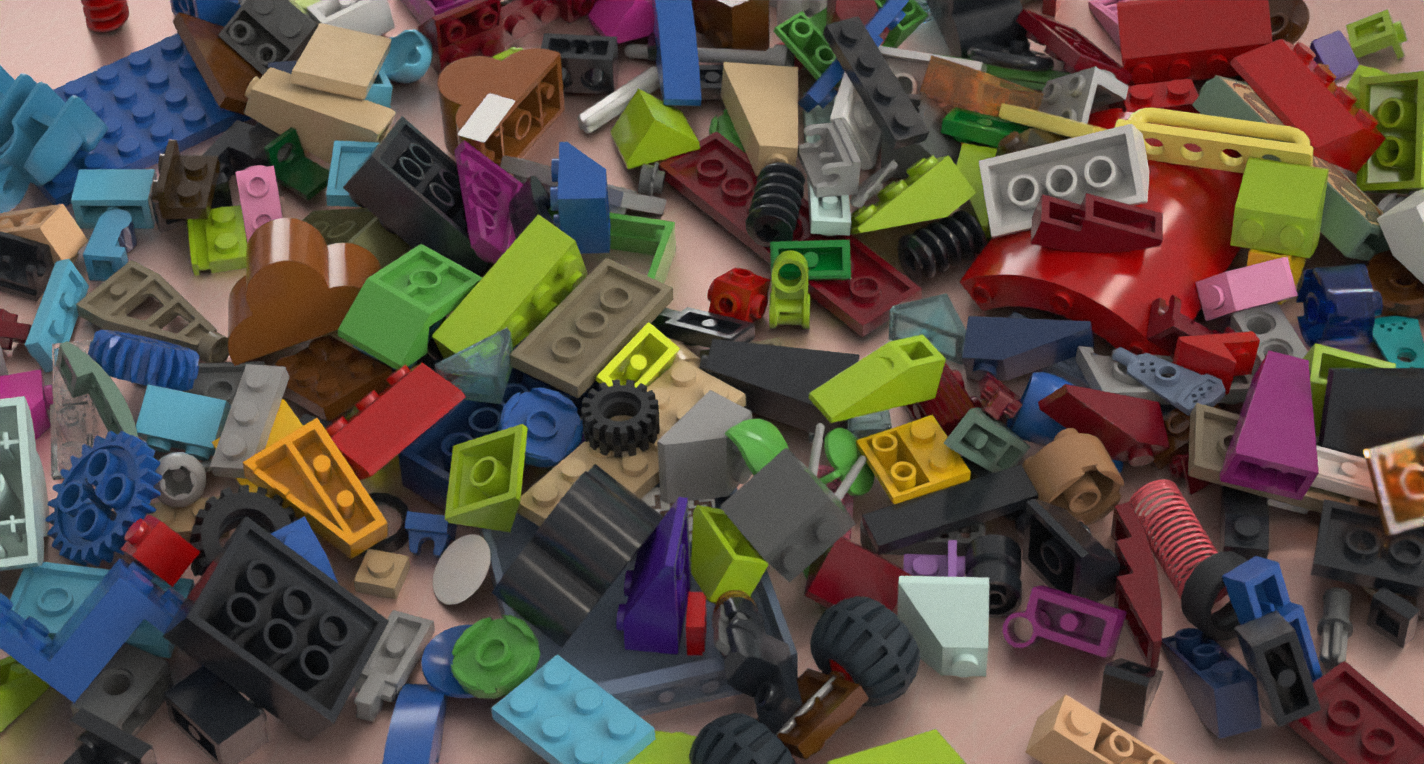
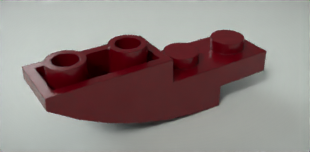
M513 0V2L501 8L505 47L558 18H562L568 24L589 14L598 0Z

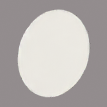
M475 534L462 536L451 543L439 558L433 575V590L436 597L442 603L449 605L461 603L471 597L483 583L491 559L489 545L483 537Z

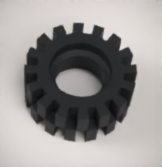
M620 379L612 380L613 386L608 387L605 382L599 384V392L592 388L588 392V398L584 397L582 401L583 432L586 442L589 441L590 447L594 451L600 447V454L607 456L610 450L614 451V457L621 458L622 451H628L630 457L637 455L636 448L638 447L643 452L649 449V442L654 444L657 440V434L660 432L659 406L655 393L652 390L647 392V386L642 383L635 388L633 380H627L626 385H620ZM620 415L633 417L625 421L609 420L614 416Z

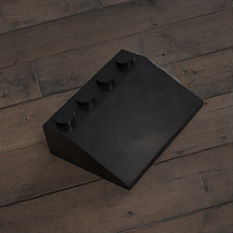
M401 116L343 188L349 193L350 198L355 204L362 208H367L379 219L381 225L388 232L397 234L408 243L411 250L422 244L471 272L480 275L491 263L481 260L475 253V250L471 248L457 163Z
M246 516L186 597L162 637L309 741L335 723L389 620Z

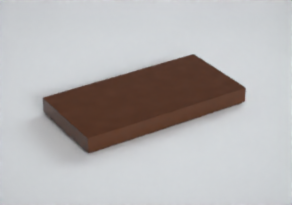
M178 12L173 20V24L219 108L246 115L244 111L249 99L245 96L246 89L254 77L261 79L263 74L218 36L224 26Z

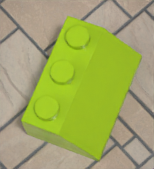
M1424 71L1360 77L1359 110L1364 109L1379 122L1376 128L1386 139L1357 172L1356 186L1364 193L1382 194L1397 193L1409 195V191L1424 189Z

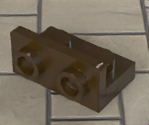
M169 139L165 153L159 155L158 169L160 175L159 179H154L152 183V200L154 203H159L162 219H208L220 171L219 157L212 155H180L177 139Z

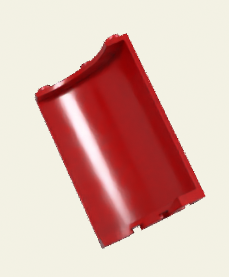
M1122 108L1098 111L1089 115L1087 124L1112 129L1115 127L1118 119L1128 120L1129 116L1134 112H1123ZM1145 139L1151 146H1163L1162 142L1158 139ZM1187 143L1183 145L1192 152L1203 151L1196 144ZM1222 150L1229 157H1242L1236 150ZM1148 160L1150 171L1148 202L1134 206L1163 213V241L1160 246L1111 253L1058 250L1031 244V230L997 238L992 237L959 283L983 312L993 308L1010 306L1041 309L1064 316L1073 321H1091L1092 331L1104 338L1116 349L1122 347L1135 355L1149 353L1151 355L1170 356V352L1146 339L1152 301L1162 298L1166 301V305L1169 306L1171 295H1175L1181 300L1180 313L1194 320L1202 308L1196 282L1224 273L1241 249V247L1231 246L1230 243L1235 205L1244 173Z

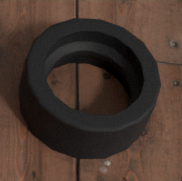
M1233 551L1218 552L1202 561L1187 579L1181 596L1182 612L1186 619L1204 634L1217 641L1231 640L1237 637L1234 627L1240 625L1230 600L1220 610L1211 614L1216 597L1225 587L1222 575L1248 561Z

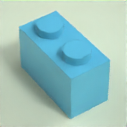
M79 169L71 198L76 223L79 228L94 229L99 217L103 213L113 209H122L131 214L135 229H154L155 217L150 195H152L153 180L157 179L155 169Z
M147 385L136 423L137 434L148 443V447L155 451L169 453L172 447L185 450V453L194 456L197 460H209L210 455L214 456L216 451L212 441L221 437L231 405L226 400Z

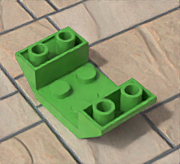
M887 0L874 1L878 9H880ZM909 0L902 8V11L906 14L905 17L892 31L889 30L890 32L882 46L898 48L926 20L928 14L915 0ZM827 8L810 18L801 11L776 26L773 30L816 80L836 59V56L822 35L826 26ZM842 79L834 86L835 88L840 87Z
M420 244L366 279L338 328V336L396 370L404 364L410 366L427 354L429 327L454 311L482 277Z

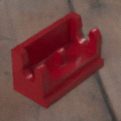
M1171 295L1169 306L1166 305V301L1162 298L1152 301L1146 339L1173 355L1178 337L1221 334L1216 329L1211 331L1180 313L1181 300L1175 295ZM1226 327L1224 333L1236 332L1232 328Z

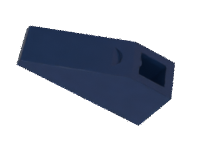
M1184 628L1178 630L1173 636L1162 638L1161 647L1198 717L1219 739L1262 728L1257 678L1215 640L1197 628Z

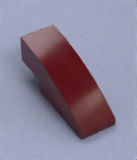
M1088 193L1085 194L1081 204L1042 194L1032 216L1031 244L1058 250L1102 253L1123 252L1158 247L1163 241V213Z

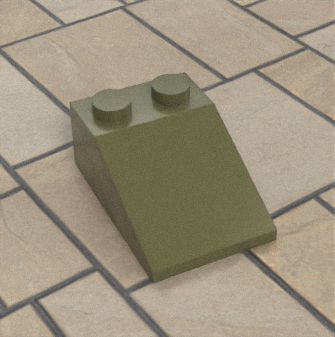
M367 208L315 210L302 220L315 227L321 233L327 245L351 243L367 249L377 258L382 269L400 258L410 248L409 244L397 234L388 232L381 225L379 219Z

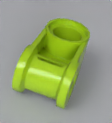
M784 251L774 260L769 299V329H776L777 325H802L803 329H810L809 268L805 257L797 251ZM789 263L795 264L801 270V275L795 280H786L779 273L781 266Z

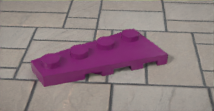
M463 140L454 151L471 248L475 250V253L481 260L486 263L495 264L516 240L509 216V202L524 184Z

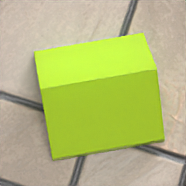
M639 88L610 131L611 137L628 170L643 164L653 163L700 149L699 141L682 111L671 105H663L662 100Z
M524 424L453 446L445 510L446 521L452 524L511 532L521 499L528 430Z

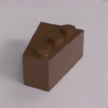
M691 0L695 30L699 34H703L713 44L714 48L766 51L770 48L769 0Z

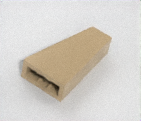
M724 62L721 98L756 176L759 175L761 169L776 162L787 163L796 167L798 152V67Z
M272 67L267 70L261 79L254 77L245 92V96L249 99L244 114L280 135L290 127H293L297 131L302 148L330 165L334 140L380 142L390 131L396 115V111L365 99L360 100L293 85L290 83L291 74Z

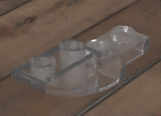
M93 340L70 343L88 355L90 342ZM61 343L52 344L53 405H50L51 477L53 481L63 480L64 478L60 471L72 468L70 457L74 455L80 458L82 456V445L87 444L93 447L95 436L100 435V415L89 394L72 398L56 367L59 345Z

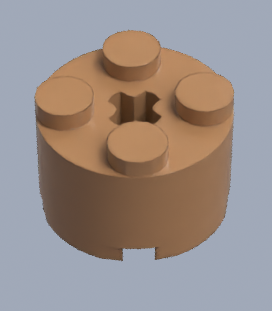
M1074 428L1060 431L1055 436L1053 442L1043 447L1036 455L1027 458L1022 465L1039 494L1038 500L1066 509L1077 521L1083 520L1086 525L1094 524L1107 516L1114 509V506L1119 504L1122 498L1119 490L1121 486L1124 487V480L1103 443L1094 435L1078 433Z

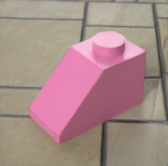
M1287 257L1227 271L1196 282L1206 321L1231 317L1232 313L1277 303L1298 296Z

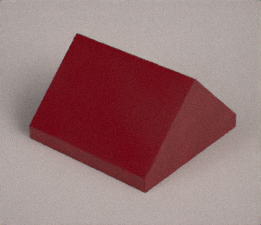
M842 536L810 564L804 596L826 608H830L844 599L864 596L878 601L893 612L898 603L899 576L912 575L889 560Z

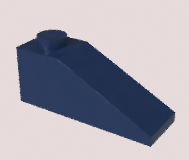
M968 316L962 355L967 379L980 381L988 372L997 380L1008 381L1075 357L1078 346L1092 347L1094 350L1091 321Z

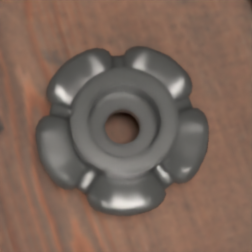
M655 162L654 166L643 164L638 194L654 196V193L662 194L665 171L659 170V163Z

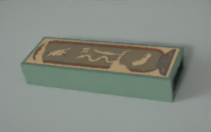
M1218 75L1202 86L1199 97L1192 104L1204 115L1284 125L1247 83ZM1274 155L1262 156L1264 159L1281 161L1280 158ZM1313 155V167L1329 169L1320 232L1348 258L1370 261L1374 255L1390 250L1377 220L1384 212L1336 165Z

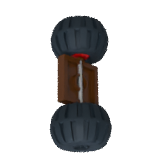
M856 596L838 602L822 614L814 627L810 640L812 656L822 673L808 668L797 678L802 705L778 733L774 735L768 727L759 722L758 717L755 719L741 713L719 717L704 726L695 738L689 754L691 764H796L792 755L807 760L811 755L816 754L824 747L825 741L840 726L852 720L856 715V711L861 706L876 707L887 704L907 691L917 675L920 664V651L916 640L909 632L907 626L897 618V615L876 600L864 596Z

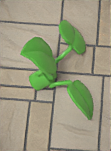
M748 419L732 426L725 432V435L739 449L753 475L757 474L783 449L788 448L780 431L766 420ZM833 429L825 437V454L829 463L835 469L833 472L820 478L825 485L838 477L842 483L851 467L861 456L856 445V440L858 439L847 429ZM867 462L847 491L849 495L858 497L866 494L872 488L874 473ZM810 565L803 570L806 580L808 577Z

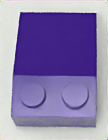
M678 497L637 552L634 570L626 571L624 596H628L627 604H619L616 622L617 630L624 631L625 650L676 655L679 653L687 612L688 592H691L692 587L688 498Z

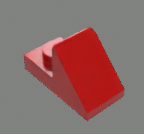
M1253 331L1178 337L1172 363L1201 375L1209 374L1221 379L1225 388V395H1228L1234 376L1252 374L1260 339Z

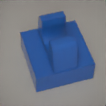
M407 511L405 529L409 535V550L414 555L420 556L422 544L427 540H432L435 543L433 555L436 558H440L449 546L450 541L455 540L457 524L446 521L445 515Z

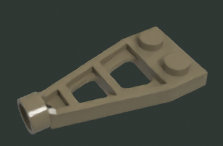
M133 260L129 261L76 304L80 317L104 330L142 335L181 345L182 347L195 350L200 357L199 359L206 363L225 362L229 357L228 338L218 333L216 328L160 274ZM150 296L163 305L147 320L127 316V314ZM178 315L189 322L179 333L162 330L163 327Z

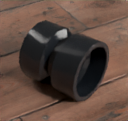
M996 534L979 536L970 541L965 551V577H989V618L1004 617L1017 611L1022 602V581L1020 579L1022 550L1018 543L1009 537Z

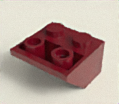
M473 0L436 15L418 26V31L424 34L431 42L433 56L430 66L439 75L444 68L459 59L472 56L492 58L505 51L500 0Z

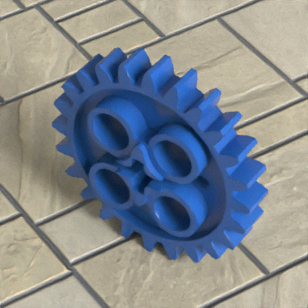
M108 431L105 439L98 435L95 436L93 447L83 444L82 456L80 458L74 455L70 457L72 468L60 471L64 480L62 484L53 485L52 488L58 492L57 498L50 500L47 504L54 508V512L46 518V522L53 525L47 532V535L55 539L52 547L60 551L59 555L84 567H87L88 564L99 567L102 560L111 563L114 551L124 555L121 548L127 542L124 537L128 529L138 519L144 520L146 514L155 513L156 508L151 506L150 503L152 499L161 495L160 491L153 488L162 479V475L154 472L161 463L153 458L156 451L148 447L147 442L124 431H120L118 435Z

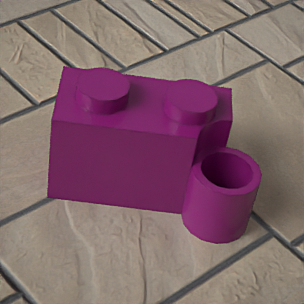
M1041 585L1032 587L1025 611L1011 614L1006 618L1003 623L1002 632L1004 639L1013 647H1027L1036 644L1043 637L1106 658L1115 654L1127 612ZM1019 617L1028 619L1032 624L1033 634L1028 641L1019 639L1015 634L1014 624Z

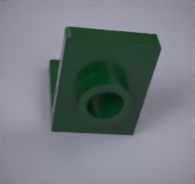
M290 127L264 147L270 166H274L276 180L279 184L306 200H310L327 187L330 171L305 157L297 131L293 127ZM285 143H291V154L286 160L279 162L277 158L279 149Z

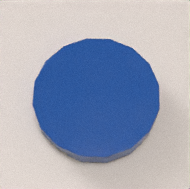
M532 388L531 392L514 394L503 407L498 425L499 431L520 424H524L528 428L525 464L536 467L556 466L580 446L583 435L582 419L580 420L574 403L561 393L546 388Z

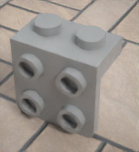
M1092 67L1047 81L1041 94L1042 102L1039 111L1087 124L1091 109L1126 100L1129 86L1116 79L1112 72Z

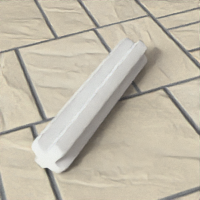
M657 66L648 68L580 113L577 117L579 128L583 129L586 133H592L621 114L638 88L648 94L660 88Z

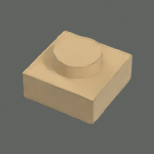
M368 549L354 579L355 592L397 600L410 570L409 556Z

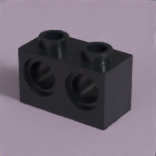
M544 33L541 48L561 54L563 93H592L600 95L611 94L616 90L619 75L617 37Z

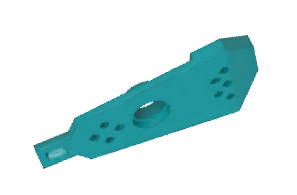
M1395 315L1376 318L1367 325L1366 333L1372 343L1377 345L1385 361L1395 363L1396 368H1424V341L1418 319ZM1406 357L1410 359L1412 362H1403L1400 361L1398 358Z

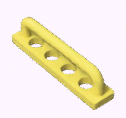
M1143 108L1132 113L1128 120L1118 119L1114 127L1128 124L1134 125L1143 134L1148 160L1244 173L1249 157L1264 159L1262 157L1264 155L1277 156L1282 162L1313 166V147L1310 146L1309 138L1303 131L1291 126L1160 108ZM1145 139H1158L1162 142L1163 146H1151ZM1187 143L1196 144L1203 151L1192 152L1183 145ZM1222 150H1236L1242 157H1229Z

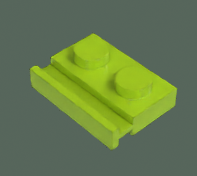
M241 205L210 209L208 219H187L194 276L200 275L199 271L211 269V273L246 268L247 237Z

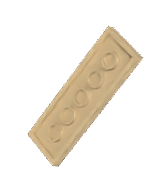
M680 359L647 387V392L652 390L655 393V398L658 399L660 432L657 434V440L654 444L649 442V449L643 452L638 447L636 448L637 455L630 457L628 451H622L621 458L614 457V451L610 450L607 456L600 454V447L594 451L590 447L589 441H584L521 495L517 513L536 525L541 526L570 487L585 471L588 472L594 464L602 468L640 499L643 498L660 482L657 441L710 390L742 407L746 406L745 393ZM620 415L614 416L610 420L625 421L633 417Z

